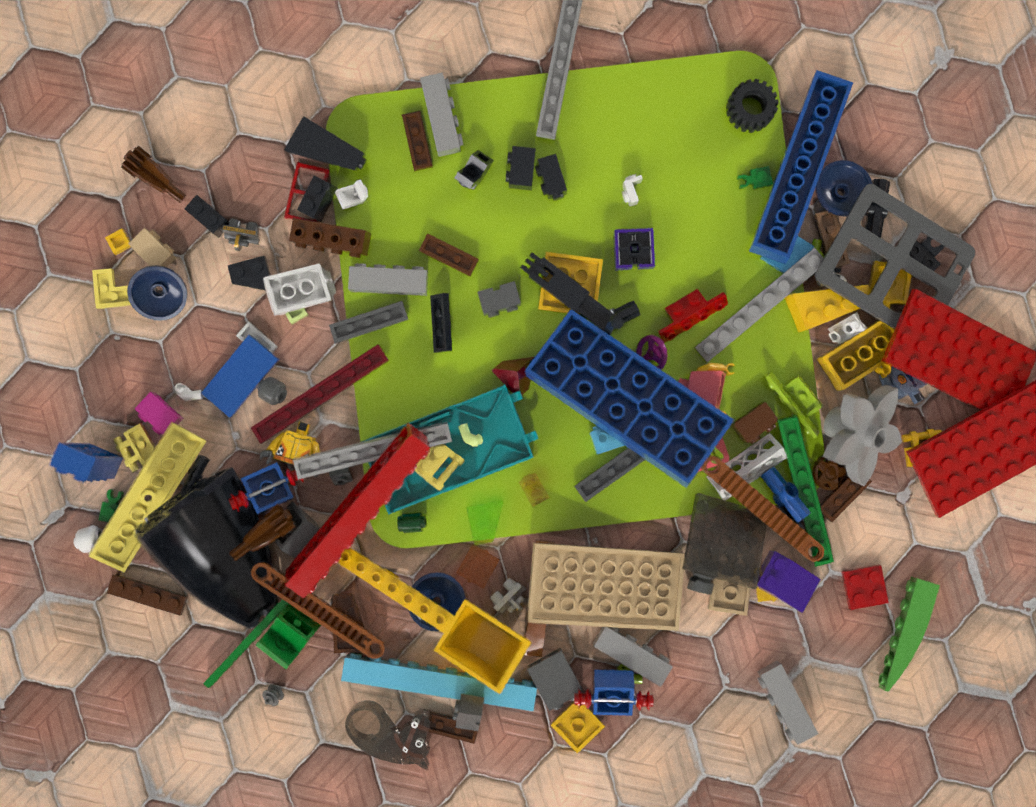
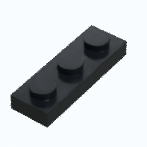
M449 293L431 295L434 353L452 351Z

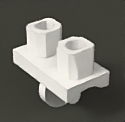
M857 312L828 328L830 331L829 337L833 343L837 342L838 345L867 329L866 325L861 322Z
M509 578L503 584L509 592L503 596L497 591L490 597L495 605L494 609L502 614L506 609L510 613L515 609L519 611L523 609L520 605L524 600L521 594L526 588Z

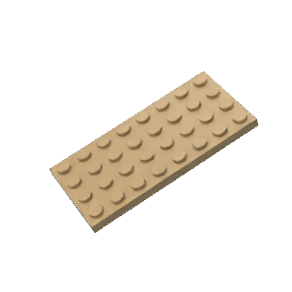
M533 543L527 622L679 631L685 553Z

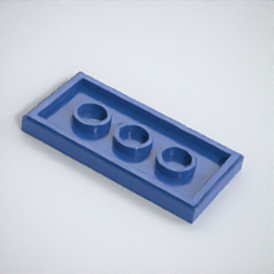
M248 335L201 394L229 418H232L257 388L259 382L266 377L280 359L252 335Z

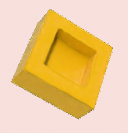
M122 228L105 237L115 255L131 248L128 244L130 239Z

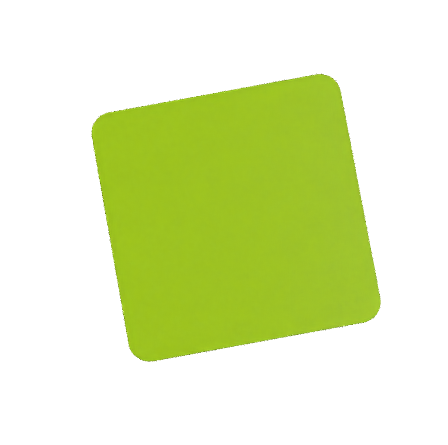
M731 51L569 70L555 140L536 136L548 73L449 84L450 90H447L448 97L453 98L455 107L451 111L453 116L457 115L459 127L455 128L457 134H461L463 145L460 146L461 152L441 157L437 153L423 88L353 96L338 104L330 114L326 130L365 153V159H367L363 168H358L357 171L329 164L332 185L340 189L355 184L357 180H361L368 190V198L363 204L347 209H342L336 194L333 197L336 226L366 230L371 233L367 256L361 255L360 258L350 257L349 253L346 252L339 255L346 319L403 301L409 319L349 339L351 361L377 344L381 346L390 360L354 384L360 442L499 388L504 383L492 372L493 368L502 361L534 357L538 354L568 313L538 310L541 287L532 281L529 275L520 268L521 265H525L528 269L530 268L525 263L526 259L532 262L535 261L529 256L531 252L540 259L545 258L546 252L603 259L598 302L610 310L634 300L641 315L624 323L620 330L615 329L610 336L635 353L637 345L643 337L655 335L660 338L658 331L673 323L665 312L666 307L696 289L700 291L707 301L724 292L728 301V305L724 309L713 313L706 320L700 321L692 326L691 329L680 333L673 340L664 343L668 356L662 371L679 382L680 378L689 380L691 371H696L698 367L707 363L724 364V366L733 363L735 366H728V371L734 372V374L726 375L719 409L725 411L729 417L734 419L733 423L761 402H766L778 419L792 416L789 406L787 404L784 405L780 401L779 394L775 389L772 390L766 382V376L771 371L783 386L799 375L817 397L809 329L798 333L785 298L709 362H706L695 349L698 344L783 274L760 259L761 255L749 252L772 186L753 190L751 184L744 189H739L740 185L745 184V180H737L739 175L750 176L749 171L751 169L769 166L774 184L786 151L777 78L772 67L762 57L747 51ZM749 79L752 82L755 79H759V83L767 82L766 86L769 87L771 85L773 87L772 92L777 93L775 100L779 102L777 105L778 110L774 118L762 130L758 132L755 130L753 133H749V130L742 132L741 127L736 129L734 127L736 124L734 122L730 123L729 119L731 117H727L726 112L728 109H726V105L732 92L740 83H745ZM745 98L742 100L743 108L749 114L757 115L762 113V107L756 99ZM420 111L433 168L414 172L402 114ZM513 146L536 148L532 191L509 188V182H505L506 171H510L511 164L507 163L508 152H512ZM477 150H480L494 161L487 174L474 190L463 187L455 179L458 171L465 167L470 156ZM553 154L557 156L567 188V194L564 195V198L553 201V199L548 200L547 195H543L540 184H543L541 176H537L535 170L537 159ZM634 174L636 176L642 175V182L633 185L639 201L637 205L630 207L629 203H625L622 192L624 190L622 184L628 176ZM653 228L654 269H638L637 266H632L631 270H615L614 230ZM427 233L478 258L479 261L471 277L419 252ZM355 264H366V267L374 268V265L378 264L392 269L395 265L404 266L405 269H412L414 266L424 267V270L428 272L427 296L350 292L348 290L349 266L355 267ZM515 281L521 302L518 310L507 313V310L499 312L500 315L491 318L488 315L484 316L478 291L493 288V291L500 290V285ZM803 283L789 295L804 293ZM449 293L452 351L434 353L430 296ZM648 341L643 345L642 356L648 350ZM648 360V362L656 367L659 365L654 360ZM531 380L529 389L522 395L523 399L514 402V406L525 434L536 431L539 439L528 443L534 458L389 515L383 504L376 518L370 519V523L376 534L386 543L398 548H417L747 508L733 496L723 501L703 470L697 472L686 488L647 460H644L585 502L574 486L628 447L622 446L596 454L590 432L593 431L592 427L597 425ZM819 410L809 416L810 420L820 431L816 438L808 435L803 429V424L798 420L812 476L815 461L825 453ZM778 422L775 423L776 427L768 433L764 431L759 435L760 439L770 433L784 448ZM732 426L728 428L723 436L730 460L753 445L750 442L744 443ZM769 441L763 445V449H770L774 444ZM750 454L747 460L756 459L757 454ZM786 458L777 464L775 468L786 482L793 484ZM368 462L363 463V470L365 475L366 472L370 469ZM734 465L732 470L738 471L742 465ZM717 466L708 468V470L713 471ZM761 476L750 483L753 488L772 504L777 505L773 500V492ZM814 481L815 488H816V490H817L819 487L817 486V484H816L815 481ZM420 512L422 516H426L427 526L423 528V532H399L397 525L398 516Z

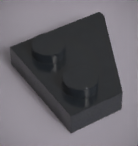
M265 256L227 265L233 285L266 291L263 278L271 275Z

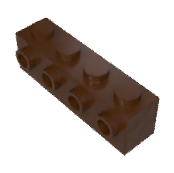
M293 218L289 241L295 243V247L306 249L307 246H312L315 251L324 252L325 249H329L333 254L342 255L343 252L349 253L350 257L360 258L361 255H368L371 233L366 230Z

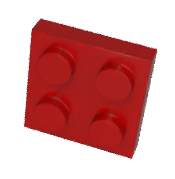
M880 564L841 571L850 610L889 603Z

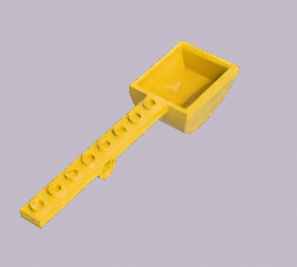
M352 547L344 550L338 562L340 565L444 633L434 649L435 652L498 694L503 692L514 670L528 647L532 644L530 640L467 599H464L454 615L403 582L395 573L382 568Z

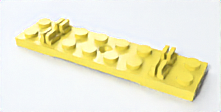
M171 421L90 550L89 557L122 572L126 571L141 547V544L134 536V530L139 524L146 522L144 519L172 497L205 445L206 440ZM146 495L152 496L149 501L144 500V497Z

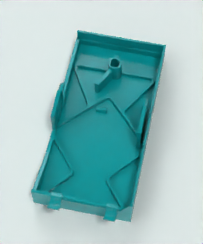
M503 385L464 402L409 422L418 429L447 421L452 442L445 443V445L454 453L460 455L465 462L458 466L445 481L441 491L433 487L415 471L411 475L408 474L404 479L402 487L399 490L395 489L391 494L390 501L385 505L388 515L534 458L528 443L539 439L536 431L525 434L514 406V402L523 399L521 392L518 391L510 394L506 385ZM467 423L472 434L482 435L483 443L477 447L465 443L458 426ZM406 424L364 441L400 433ZM449 457L433 475L435 479H438L452 462ZM375 461L368 462L369 466L371 467Z

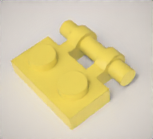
M142 423L123 433L127 439L123 442L120 436L113 439L116 444V450L121 452L125 459L126 467H129L132 473L139 470L136 462L140 461L141 465L144 466L156 447ZM131 446L136 455L131 456L127 448Z

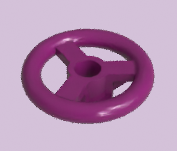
M655 335L643 337L637 345L636 353L647 361L654 360L659 364L657 368L662 370L666 365L668 356L664 342ZM648 341V350L642 356L643 345Z

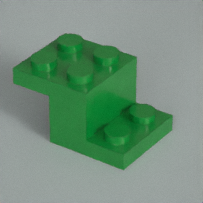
M288 604L255 646L283 668L287 669L309 643L321 625Z

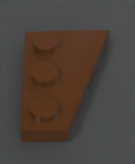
M333 594V607L365 628L353 594ZM333 633L334 653L361 652Z

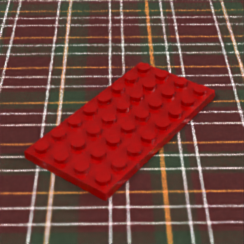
M912 289L881 361L978 410H982L1026 385L1036 361V351L917 289Z
M1036 380L906 451L935 516L941 518L1036 465Z

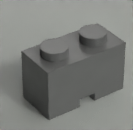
M515 281L500 285V290L493 291V288L478 291L484 316L488 315L489 318L500 315L499 312L507 310V313L516 311L521 306Z
M461 694L460 701L456 700L453 716V720L456 721L455 728L479 731L484 697Z

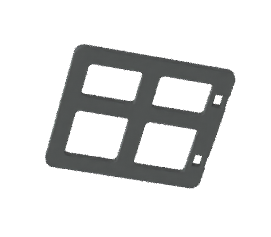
M868 184L862 189L815 273V278L822 285L895 329L900 315L884 306L883 300L900 269L935 289L936 293L933 298L949 305L963 279L964 273L975 256V249L876 185ZM872 202H875L907 223V228L896 247L861 226V221ZM921 232L955 253L956 256L945 277L940 276L910 257L909 253ZM851 239H855L887 260L886 266L869 295L842 280L833 272ZM957 264L962 267L959 274L953 272Z

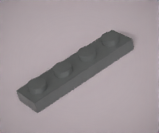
M403 301L330 324L329 327L334 343L337 344L409 319Z
M627 448L574 487L584 501L587 502L645 459L630 448Z

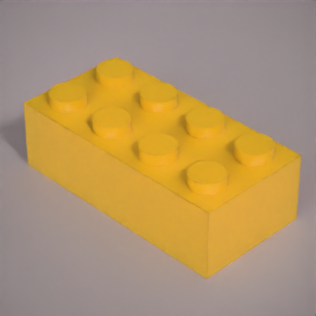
M877 320L863 332L842 342L817 358L818 363L836 391L846 389L873 372L877 367L882 366L884 362L881 360L895 329Z

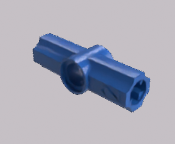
M775 467L770 468L761 476L773 492L774 502L780 507H785L797 523L811 513L798 497L797 487L792 483L786 482Z

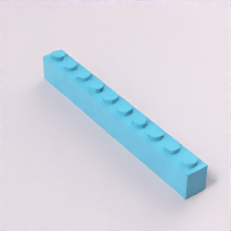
M357 652L347 654L345 657L341 681L458 700H460L461 694L484 697V704L534 711L537 687L533 684L534 681L527 679L519 682L514 681L515 678L510 677L503 692L498 694L467 672H457L456 668L446 667V670L438 669L437 665L427 664V667L419 666L418 662L408 661L406 664L400 663V660L395 658H389L388 661L381 660V657L372 659L370 657H362V654Z

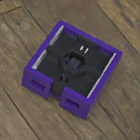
M653 228L614 230L615 270H631L632 266H637L638 269H654Z

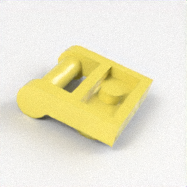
M445 444L432 446L427 457L423 460L421 459L416 464L417 468L415 470L417 474L439 491L444 487L443 484L455 469L465 462L460 455L454 453ZM449 457L452 462L439 478L435 479L433 475Z

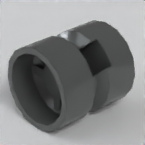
M693 562L691 570L693 577L689 578L687 588L712 595L714 587L712 580L716 579L718 568Z

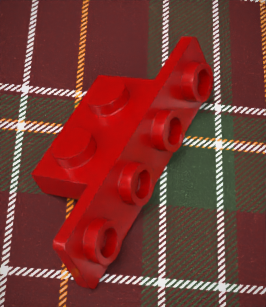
M696 289L666 307L665 312L673 323L658 331L660 339L664 343L671 341L680 333L691 329L692 326L700 321L706 320L713 313L724 309L728 305L726 294L722 292L707 301L700 291Z

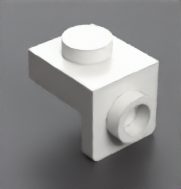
M634 174L626 177V181L622 184L624 190L622 192L625 203H629L630 207L637 205L639 201L633 185L639 184L643 180L642 175L636 176Z
M357 180L353 185L337 189L335 192L342 209L363 204L368 198L367 187L363 185L361 180Z

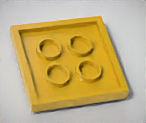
M546 252L545 259L590 292L589 295L598 301L603 259ZM549 273L546 278L543 276V279L549 282L553 275ZM541 288L538 310L568 313L570 311L568 307Z

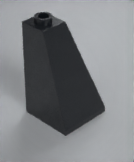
M304 116L284 149L286 152L296 156L357 171L358 168L362 169L367 161L365 153Z

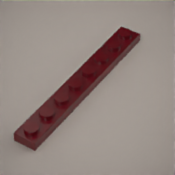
M377 344L252 426L251 430L260 444L265 443L390 360L381 346Z

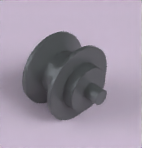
M271 684L268 686V690L262 693L265 704L272 706L279 704V700L284 698L280 686Z

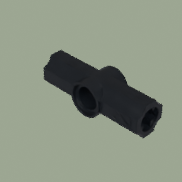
M886 179L872 180L874 185L889 193L890 181ZM872 202L865 213V229L881 238L884 219L888 211Z

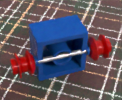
M276 462L241 478L242 485L247 492L246 495L238 490V495L233 496L230 494L231 498L228 500L232 509H237L238 512L241 506L248 508L249 500L256 514L259 515L277 504L281 505L294 498L287 483L296 486V481H304L303 478L298 479L295 469L291 471L287 468L286 476H283Z
M594 670L592 698L588 689L586 693H581L578 689V693H574V705H578V709H580L581 705H585L588 710L592 702L593 715L632 716L633 705L636 704L639 711L642 707H646L649 711L650 707L654 705L653 695H650L649 691L646 695H642L641 691H638L635 698L634 674L632 670Z

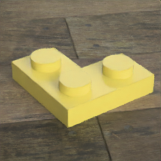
M114 269L92 270L97 309L132 306L128 299V286H115Z

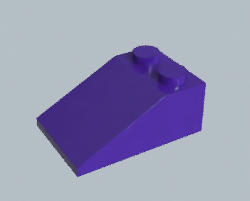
M769 551L752 585L803 613L821 579L776 551Z

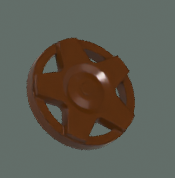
M822 455L814 463L813 479L821 489H837L843 482L846 469L844 465L829 459L827 462L823 461L825 457Z

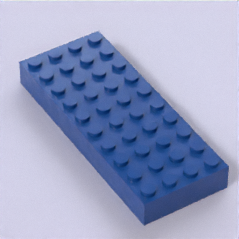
M572 309L525 370L526 377L686 488L734 421V419Z

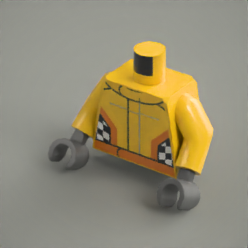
M299 421L296 432L291 430L282 432L270 443L266 450L260 453V461L263 457H268L266 464H270L274 455V459L294 464V458L321 452L316 438L307 435L310 424Z

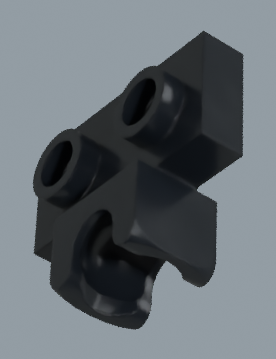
M926 236L920 243L916 240L909 253L910 257L935 271L941 265L935 256L944 249V246L941 244L935 248L932 247V238Z

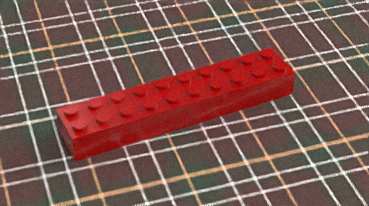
M409 422L405 425L286 568V587L303 598L308 593L312 594L318 581L324 579L330 571L329 568L339 562L344 550L350 549L354 543V538L365 531L369 520L376 518L380 507L390 501L391 494L395 489L399 490L402 487L405 477L408 474L411 475L417 468L416 464L421 459L423 460L430 452V446L425 434Z

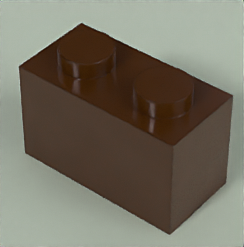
M761 402L732 423L731 426L744 443L750 442L753 444L761 438L759 436L764 431L768 433L776 427L775 423H777L778 418L766 402Z

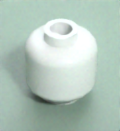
M94 525L78 530L73 540L74 546L83 553H89L103 530Z

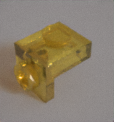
M536 473L528 474L519 481L532 507L549 499Z

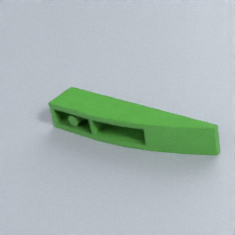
M912 576L907 581L905 588L907 591L906 596L900 604L901 613L895 621L896 630L889 642V654L884 658V671L878 679L879 687L884 691H890L913 659L928 627L940 585Z

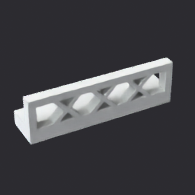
M769 433L727 462L726 465L731 469L734 465H742L740 470L734 472L750 484L787 457L784 448ZM769 441L774 444L770 449H763V445ZM750 454H757L756 459L747 460ZM707 476L723 501L732 496Z

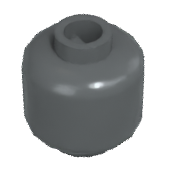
M268 377L261 380L258 384V396L265 402L276 405L285 400L287 390L283 382L273 377Z

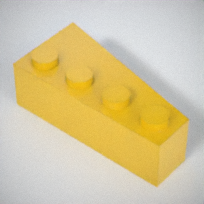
M869 285L854 286L867 295L871 293ZM830 289L796 293L785 297L798 333L861 309Z

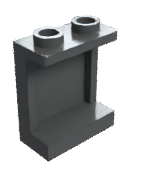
M561 648L527 665V670L549 711L552 709L556 711L562 708L564 703L570 699L574 701V693H578V689L583 693V688L579 684Z

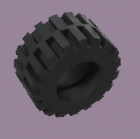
M749 79L745 83H740L732 92L726 105V109H728L726 113L727 117H731L729 119L730 123L734 122L736 124L734 126L736 129L741 127L742 132H746V130H749V133H753L755 130L758 132L763 127L765 128L774 118L779 102L775 100L777 93L772 92L773 87L771 85L769 87L766 86L767 82L759 83V79H755L752 82ZM745 98L756 99L762 107V113L757 115L749 114L743 108L742 100Z

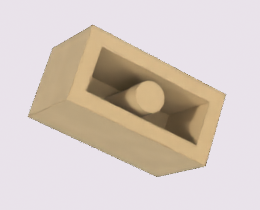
M144 228L128 243L149 266L168 267L176 259L173 254L174 250L167 243L163 244L159 240L161 238L160 235L153 229L149 231Z

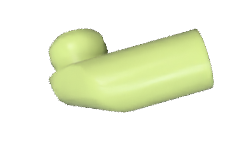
M467 423L458 426L465 443L473 447L483 443L482 435L472 434Z

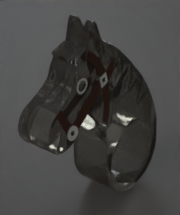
M364 700L352 707L345 721V729L357 747L380 760L396 764H417L423 769L428 770L429 761L426 756L430 751V747L428 746L427 733L432 723V716L428 710L419 709L415 712L412 721L398 728L383 707L377 702ZM361 710L373 712L380 722L379 732L375 735L359 732L353 724V714Z

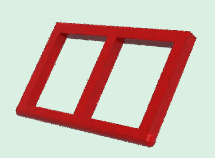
M297 162L284 218L318 222L316 219L311 220L290 215L289 212L294 193L304 195L306 192L295 189L300 168L325 173L324 181L328 182L330 170Z

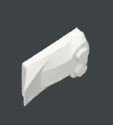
M320 263L263 278L274 316L284 315L287 312L331 301L333 295L336 294L330 271L322 268Z

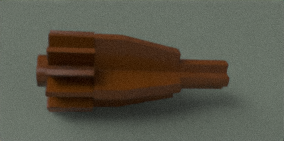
M140 146L135 147L133 151L129 150L123 158L125 161L122 163L121 168L132 177L139 178L162 193H168L179 203L187 196L172 184L173 180Z
M278 504L275 505L244 536L243 542L230 551V556L237 561L248 551L254 552L272 543L280 535L282 537L295 528L294 522L291 520L293 518L291 513L287 509L283 510Z

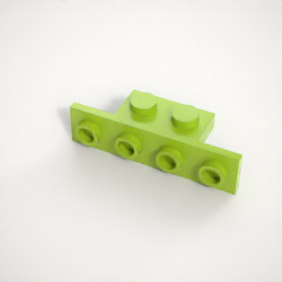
M771 371L766 376L768 386L772 390H776L780 401L784 405L787 404L789 406L792 416L797 415L798 420L803 424L804 431L808 435H812L813 438H816L820 431L810 420L809 416L822 408L823 404L799 375L783 386Z

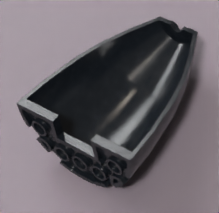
M233 467L216 472L215 475L209 478L201 479L193 484V489L182 490L164 502L144 519L146 522L136 527L134 536L151 558L181 589L223 617L252 629L259 624V618L262 615L264 617L267 616L278 604V598L276 594L256 582L251 575V570L257 563L265 562L273 567L268 545L254 552L248 551L237 561L229 554L230 551L243 542L244 536L259 521L254 507L249 500L248 508L241 506L239 507V512L237 509H232L228 500L231 498L230 494L237 496L238 490L244 492L245 495L247 492ZM258 567L256 574L258 577L264 578L267 575V570L264 567Z

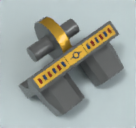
M230 218L228 224L223 225L224 238L229 240V244H234L235 250L240 251L242 246L248 247L249 243L259 245L260 239L257 223L247 222L246 229L240 228L241 223L239 220Z

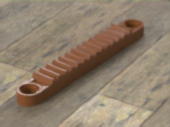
M709 455L701 467L705 474L805 558L813 562L822 559L824 548L820 543L719 458ZM711 460H714L717 464L716 469L713 471L707 469V463ZM812 546L818 548V553L815 556L809 555V549Z
M265 562L257 563L252 568L251 575L256 582L368 657L377 659L383 655L385 644L380 638L315 594L308 593L303 598L286 587L284 573ZM258 567H264L267 570V575L264 578L257 576L256 570ZM372 643L380 645L381 650L379 653H372L370 651Z

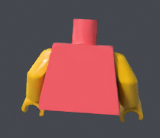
M707 363L698 367L696 371H691L689 380L680 378L679 383L720 409L726 375L734 374V372L728 371V366L733 367L735 365L733 363L726 364L725 366L720 363Z

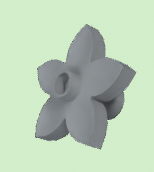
M889 385L881 386L867 400L852 394H844L841 408H833L825 418L824 432L827 436L832 437V440L828 444L823 457L838 464L846 465L849 478L862 486L866 485L875 470L878 453H889L902 443L898 428L889 424L896 409L898 388Z

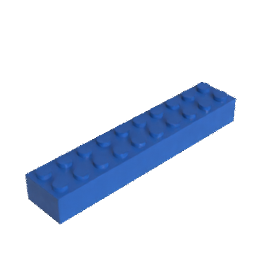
M816 70L749 252L786 264L790 259L853 82Z

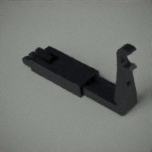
M531 252L529 256L535 261L525 260V263L530 268L528 269L525 265H521L520 268L529 275L532 281L570 310L579 312L607 334L611 335L615 328L620 330L625 322L592 298L588 290L544 257L540 259ZM539 273H541L545 278L549 275V273L553 275V277L549 282H547L539 276Z

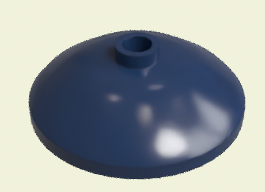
M840 160L832 162L823 168L815 190L820 204L827 211L837 216L847 217L862 189L866 185L873 183L863 167L851 161Z
M158 265L144 267L131 277L128 284L127 294L129 302L143 317L157 321L168 320L177 316L185 307L187 301L186 285L176 272L167 267ZM160 286L163 290L160 291L156 287Z
M435 572L420 577L412 586L432 601H434L435 597H439L441 602L437 604L454 615L464 599H466L460 583L445 573ZM409 611L412 619L420 627L429 631H440Z

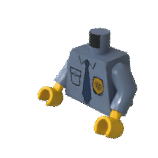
M882 363L883 369L880 367L875 369V372L880 374L879 378L882 386L889 385L898 388L899 400L909 395L915 405L925 399L920 389L927 385L926 383L885 363Z

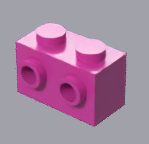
M150 392L135 408L138 412L137 416L144 422L148 421L152 424V430L158 435L165 433L171 421L178 425L184 419L154 392Z

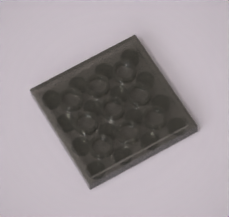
M701 493L695 494L682 570L756 589L767 525L745 506Z

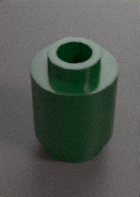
M421 512L398 516L397 525L399 532H423V528L427 526L426 516H422Z

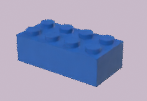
M58 443L49 465L55 467L56 472L67 475V473L74 475L73 479L83 483L86 481L93 482V480L107 481V479H115L123 457L90 443Z

